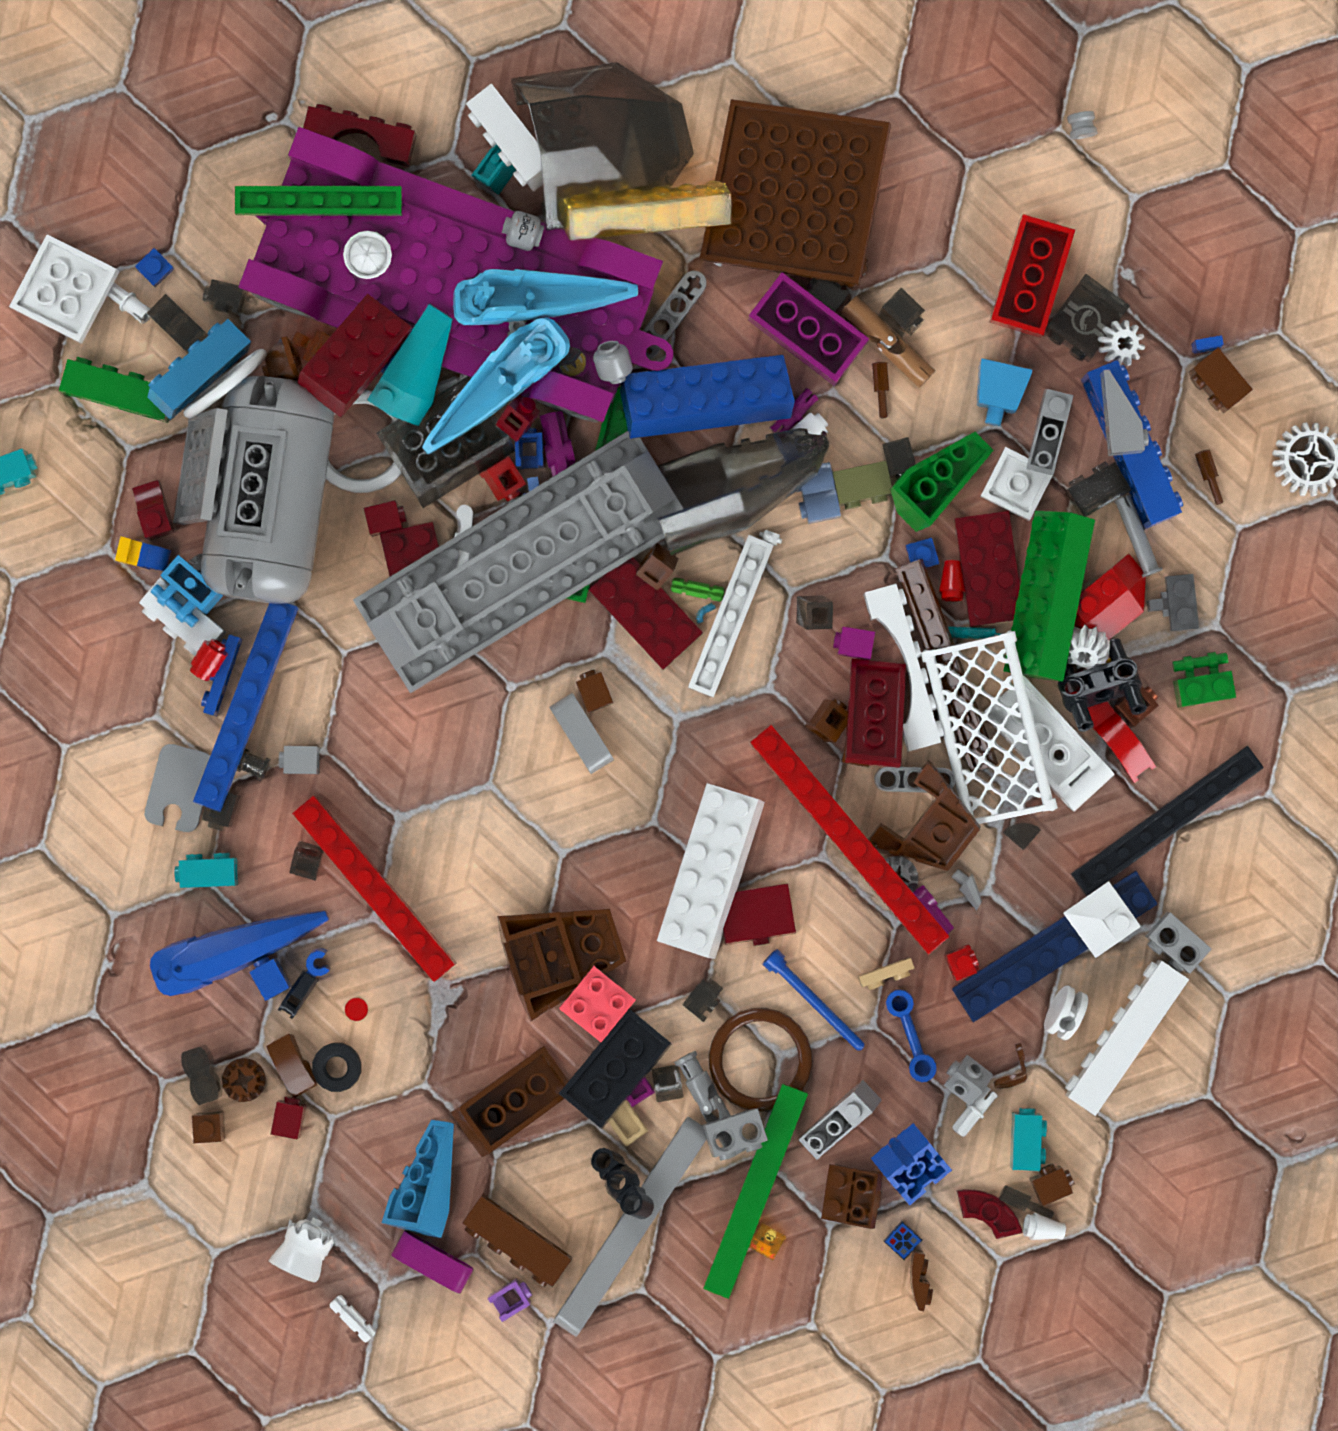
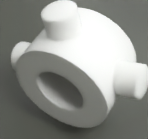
M765 530L764 533L760 532L759 537L762 538L761 540L774 544V546H777V543H782V539L777 533Z

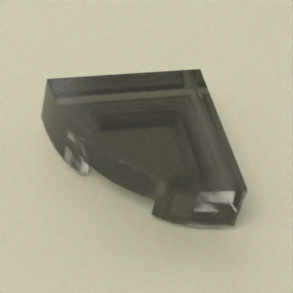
M1018 823L1009 826L1002 833L1020 849L1024 850L1041 829L1029 823Z

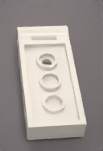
M1023 676L1050 788L1075 812L1115 774L1033 684ZM1007 689L999 697V700L1008 707H1012L1018 702L1015 690ZM995 704L990 712V717L1000 724L1003 723L1007 716V710L998 704ZM1011 715L1006 723V728L1015 734H1019L1024 729L1022 717ZM1001 731L1000 734L1012 745L1014 738L1005 731ZM1019 741L1016 743L1014 749L1026 760L1031 755L1028 744H1023ZM1056 750H1060L1062 752L1063 757L1061 760H1056L1054 758V752Z

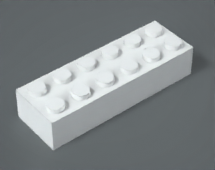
M708 783L706 784L659 932L658 942L707 958H716L724 933L723 927L735 892L738 889L764 807V801Z

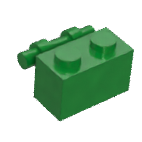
M1209 652L1206 656L1195 658L1185 656L1182 657V660L1172 661L1173 671H1184L1185 679L1173 681L1177 708L1236 698L1232 671L1219 673L1218 665L1228 663L1226 652L1219 654ZM1208 667V675L1195 677L1194 669Z

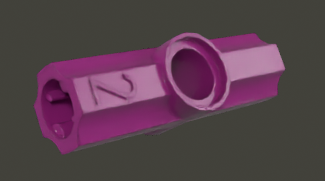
M562 411L540 415L546 443L544 444L546 458L553 477L575 463L571 439H568L566 422Z

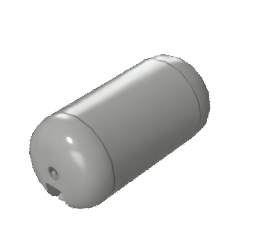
M247 376L226 395L224 408L228 410L227 417L230 418L228 433L224 434L223 438L226 453L224 460L220 461L219 465L222 480L219 489H216L214 500L218 502L216 515L212 516L211 521H207L201 560V575L206 585L221 595L264 603H292L300 599L307 592L311 582V571L313 570L335 416L333 411L319 402L303 386L297 384L298 380Z

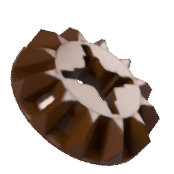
M239 1058L232 1061L226 1066L222 1074V1088L229 1098L238 1102H249L256 1099L265 1088L266 1076L263 1068L259 1063L249 1058ZM239 1069L244 1076L254 1075L255 1077L247 1082L248 1092L242 1084L233 1085L240 1078Z

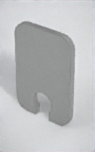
M174 744L165 745L161 749L144 815L148 822L163 826L165 807L170 804H176L181 808L182 816L177 821L175 830L191 832L197 828L203 806L195 804L193 800L211 756L210 754Z

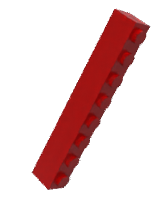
M312 796L292 813L433 982L437 981L457 964L317 796Z

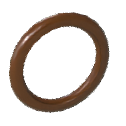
M751 1008L733 1015L717 1030L710 1046L709 1070L719 1092L732 1104L746 1110L757 1108L759 1112L772 1111L777 1095L768 1098L746 1096L736 1090L728 1081L722 1064L723 1050L727 1040L738 1028L752 1022L764 1021L783 1028L795 1042L799 1058L797 1073L789 1086L802 1091L811 1073L812 1050L808 1037L801 1026L791 1017L778 1010Z

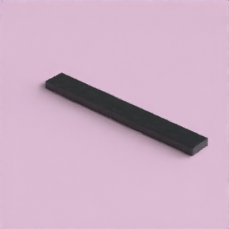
M1249 746L1244 747L1070 875L1086 896L1090 895L1264 767Z

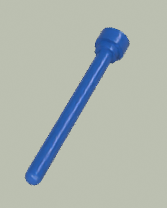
M778 949L774 950L764 960L762 965L769 972L779 973L849 1044L858 1051L862 1050L864 1042L785 965L787 963L784 960L785 956Z

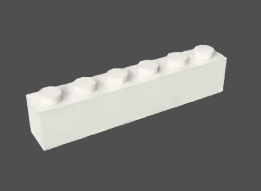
M1157 960L1156 963L1151 962L1143 973V976L1146 978L1140 986L1136 984L1127 997L1130 1001L1125 1008L1120 1007L1112 1018V1021L1115 1023L1109 1032L1107 1030L1102 1032L1096 1042L1099 1046L1094 1054L1091 1052L1087 1054L1081 1063L1083 1070L1078 1077L1073 1075L1065 1087L1068 1090L1065 1094L1068 1098L1095 1116L1189 981L1188 978L1161 960Z

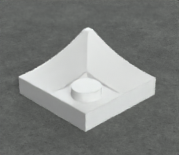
M1109 881L1063 913L1095 958L1141 927Z

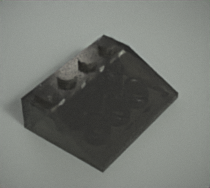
M467 376L435 396L434 403L419 426L398 419L376 433L422 508H425L515 452L510 437L495 425L498 421L495 414L430 454H427L422 448L431 431L471 377Z

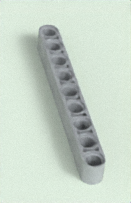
M689 1116L685 1119L641 1186L645 1189L646 1195L653 1200L654 1209L652 1214L646 1219H638L623 1213L553 1320L554 1323L575 1337L580 1333L705 1143L706 1136L701 1124ZM639 1199L635 1202L634 1210L640 1205Z

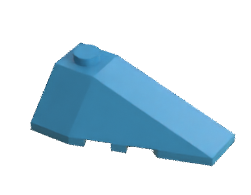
M437 1120L430 1121L416 1147L417 1155L410 1167L406 1165L402 1172L405 1175L398 1189L394 1188L389 1196L382 1220L383 1224L421 1235L442 1238L450 1206L453 1123Z

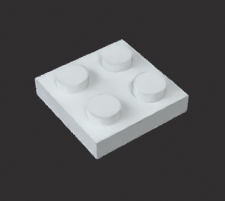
M1005 447L980 497L1030 521L1053 475L1026 469L1028 458Z

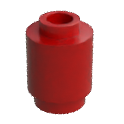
M211 639V641L204 640L191 661L190 672L204 681H209L211 677H215L228 655L225 651L226 646L215 639Z

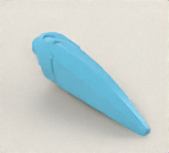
M489 269L473 279L463 280L457 284L453 293L454 317L463 325H498L503 322L561 316L606 306L638 295V285L568 274L515 269L514 271Z
M539 318L528 325L519 327L510 334L499 348L488 356L431 431L422 446L426 453L430 454L465 434L507 405L531 384L542 379L569 352V338L563 329L550 318Z

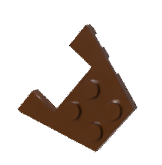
M928 760L914 778L913 783L934 796L933 802L905 838L880 823L868 840L875 848L887 850L890 854L907 856L915 859L916 862L949 871L980 831L981 826L932 762Z

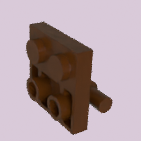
M829 1164L821 1219L875 1229L877 1211L880 1208L882 1195V1172Z

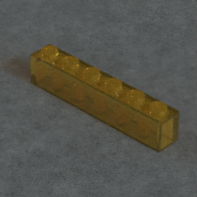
M710 181L706 185L696 186L693 184H682L676 188L658 186L654 187L653 190L646 191L630 189L626 193L616 194L613 192H601L596 196L578 194L572 196V198L563 199L564 230L569 240L731 224V192L725 183L719 181Z

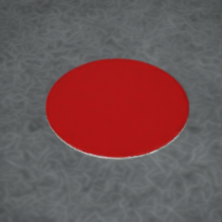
M352 998L345 1005V1014L350 1020L360 1021L368 1013V1006L361 998Z

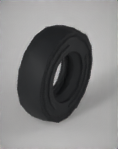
M331 1043L323 1046L316 1053L312 1062V1073L316 1082L322 1088L331 1092H342L350 1089L358 1081L361 1074V1060L358 1053L351 1046L344 1043ZM332 1057H341L346 1061L347 1072L343 1077L334 1078L328 1074L326 1065Z

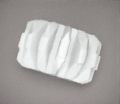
M1123 320L1121 325L1118 321H1113L1111 328H1103V332L1107 337H1099L1098 341L1105 343L1104 347L1099 348V352H1108L1104 359L1106 362L1118 360L1120 366L1122 362L1125 366H1129L1132 364V359H1140V355L1136 350H1144L1145 346L1138 342V340L1144 338V334L1136 335L1139 326L1132 325L1130 327L1129 321ZM1118 339H1125V342H1123L1125 344L1124 348L1118 347L1121 344L1118 343Z
M1086 625L1082 629L1074 627L1068 664H1076L1077 669L1085 667L1086 670L1105 664L1110 650V640L1106 639L1105 632L1098 633L1096 627L1088 629Z

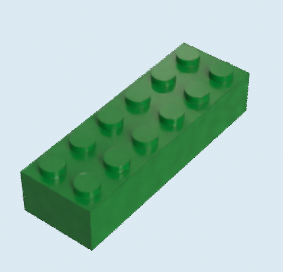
M1035 511L1029 544L1026 550L1024 570L1021 576L1019 595L1016 601L1013 625L1011 627V631L1016 633L1017 641L1015 645L1022 674L1027 678L1061 682L1064 680L1095 519L1071 512ZM1005 663L1003 672L1011 673L1009 663Z

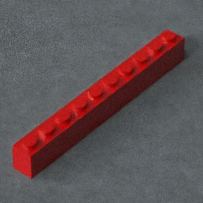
M770 725L750 742L752 747L927 955L931 954L949 939L950 936L774 727Z

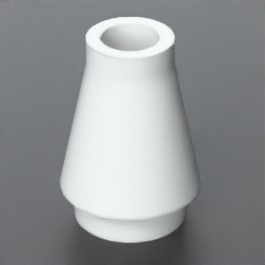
M1033 1213V1215L1027 1214L1024 1219L1023 1235L1029 1237L1030 1240L1063 1239L1065 1236V1223L1057 1222L1037 1213Z

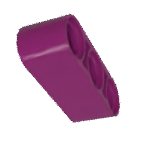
M404 1230L391 1253V1256L459 1294H461L474 1270L473 1267L406 1230Z

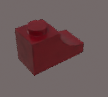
M156 480L132 488L137 505V515L144 537L151 541L176 533L160 481Z

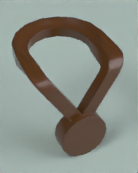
M1021 1043L1015 1044L1022 1073L995 1080L993 1082L994 1088H1009L1026 1082L1025 1056Z

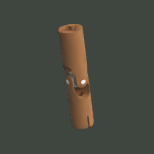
M858 295L840 312L855 328L868 337L871 342L876 343L878 349L918 388L935 373L936 370L897 333L890 330L884 320ZM896 342L901 347V354H894L889 351Z

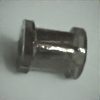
M245 748L236 771L241 772L243 770L256 776L257 780L262 781L269 768L271 759H262L251 754L250 750Z

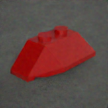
M1127 554L1081 592L1074 627L1080 629L1084 625L1088 629L1096 627L1098 633L1105 632L1106 639L1110 640L1144 612L1146 577H1142L1144 573L1141 567L1130 554Z

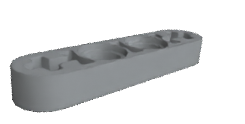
M699 271L686 273L643 332H650L651 335L668 341L706 289L705 276ZM697 277L700 279L699 285L701 288L692 289L689 296L694 298L690 301L685 294L678 291L682 288L686 292L689 288L687 280L689 278L694 280ZM675 298L683 299L686 303L685 310L680 313L673 312L670 308L671 301ZM658 320H665L669 323L670 329L666 334L660 335L655 332L654 324ZM656 345L650 346L652 353H646L647 358L653 360L661 348Z

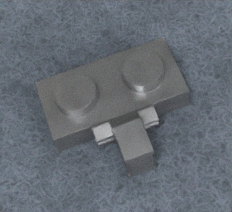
M1194 574L1165 577L1166 592H1161V599L1147 601L1148 612L1163 611V617H1169L1170 632L1198 629L1199 621Z

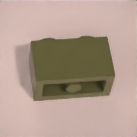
M886 461L832 472L839 506H845V510L861 507V502L871 500L872 504L888 501L887 496L892 495L890 490L892 485Z

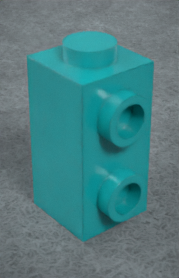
M19 449L0 456V495L5 493V488L13 485L15 488L24 487L31 483L30 479L36 477L34 470L38 469L32 453L28 454L26 450Z
M214 853V859H203V854L186 855V860H179V866H175V882L180 883V888L238 886L237 858H230V853Z
M1019 1108V1113L1012 1112L1010 1168L1012 1170L1040 1171L1041 1164H1045L1046 1149L1041 1148L1042 1137H1046L1047 1121L1042 1120V1115L1036 1113L1035 1108Z

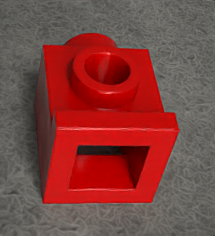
M509 456L479 474L481 478L485 479L498 501L504 498L507 502L521 494L519 489L526 485ZM499 478L504 479L505 486L502 485Z
M969 944L944 954L955 981L971 976L980 970L976 955L971 950Z

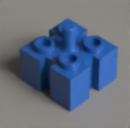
M914 1123L903 1130L897 1138H891L885 1147L881 1148L871 1157L883 1175L909 1205L927 1192L924 1188L932 1181L934 1184L938 1183L952 1171Z

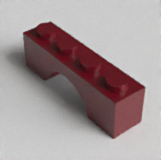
M316 104V108L308 106L304 129L336 141L349 134L365 135L378 145L383 162L410 167L417 137L415 130H411L412 126L396 122L395 126L385 124L384 119L370 116L369 120L359 118V114L348 110H343L341 114L333 112L331 107L322 104Z

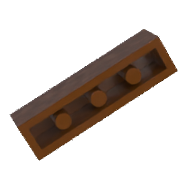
M483 1193L462 1222L466 1226L464 1230L476 1239L479 1236L489 1242L487 1244L488 1248L498 1255H501L502 1252L511 1258L509 1262L521 1271L526 1268L534 1274L532 1279L544 1287L547 1284L553 1287L572 1260L571 1255Z

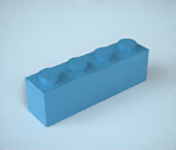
M229 319L222 324L216 323L208 331V337L202 342L200 340L195 341L188 349L189 353L183 359L180 357L176 358L169 365V371L165 375L158 374L149 383L150 389L147 398L170 420L248 352L251 341Z

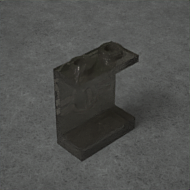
M1085 274L1046 327L1047 337L1059 346L1064 344L1070 349L1069 353L1075 359L1081 362L1083 360L1089 362L1102 344V342L1098 341V338L1107 337L1103 332V328H1111V323L1119 321L1130 305Z

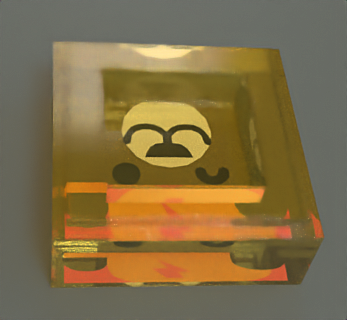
M762 1222L749 1248L773 1261L786 1235Z

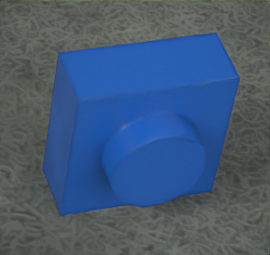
M155 248L135 266L154 287L174 270L173 266Z
M932 538L905 545L910 563L923 559L926 568L940 564Z

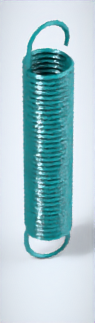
M948 626L952 638L984 639L995 636V634H1003L996 633L995 628Z

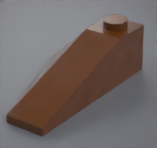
M287 336L281 337L271 348L265 358L266 365H262L265 377L298 380L300 371L303 369L299 352Z

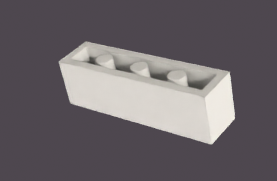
M492 83L466 103L471 110L468 117L477 128L481 125L487 132L483 136L492 148L498 145L501 149V152L498 153L499 157L507 167L511 164L515 167L517 171L513 175L522 186L528 184L534 192L559 172L552 160Z

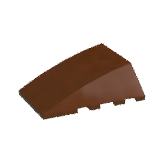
M610 909L497 916L504 953L517 994L530 1022L567 999L593 966L606 975L626 962Z

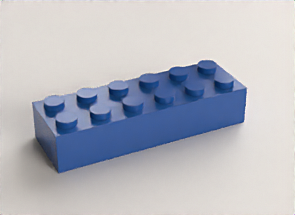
M784 355L631 373L626 376V380L620 386V395L630 439L790 419L795 403Z
M1118 360L1089 371L1081 379L1082 385L1105 439L1106 429L1100 376L1103 370H1110L1141 419L1143 429L1151 431L1147 417L1145 415L1141 416L1137 407L1140 405L1139 397L1135 390H1130L1127 383L1130 380L1128 371L1124 365L1120 366ZM1149 433V444L1145 446V450L1142 453L1113 456L1127 491L1132 496L1131 498L1144 530L1176 517L1182 513L1181 507H1183L1178 491L1174 492L1171 487L1172 475L1168 467H1163L1159 457L1162 456L1161 449L1156 440L1152 442Z

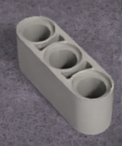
M573 693L549 707L591 774L614 760Z
M883 767L876 772L874 777L875 785L881 791L928 793L920 787H911L907 782L908 775L912 772L919 773L922 767ZM936 768L939 773H945L949 777V786L953 788L955 785L953 772L946 768ZM885 771L891 772L894 775L895 780L890 787H884L880 782V775Z

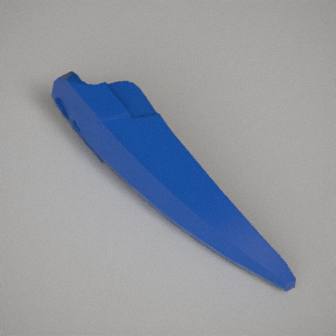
M327 911L288 915L209 932L197 938L196 936L171 943L155 952L150 960V969L156 986L162 994L174 996L191 993L212 984V981L224 979L274 954L327 922L329 917Z

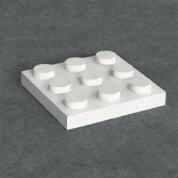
M46 235L9 307L82 344L120 271L68 244Z

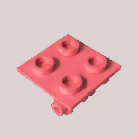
M593 966L559 1009L598 1041L602 1042L636 999Z

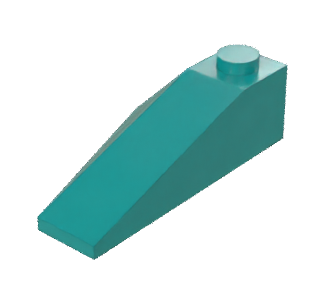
M429 304L367 401L393 417L419 426L434 403L437 382L440 377L441 365L453 318Z

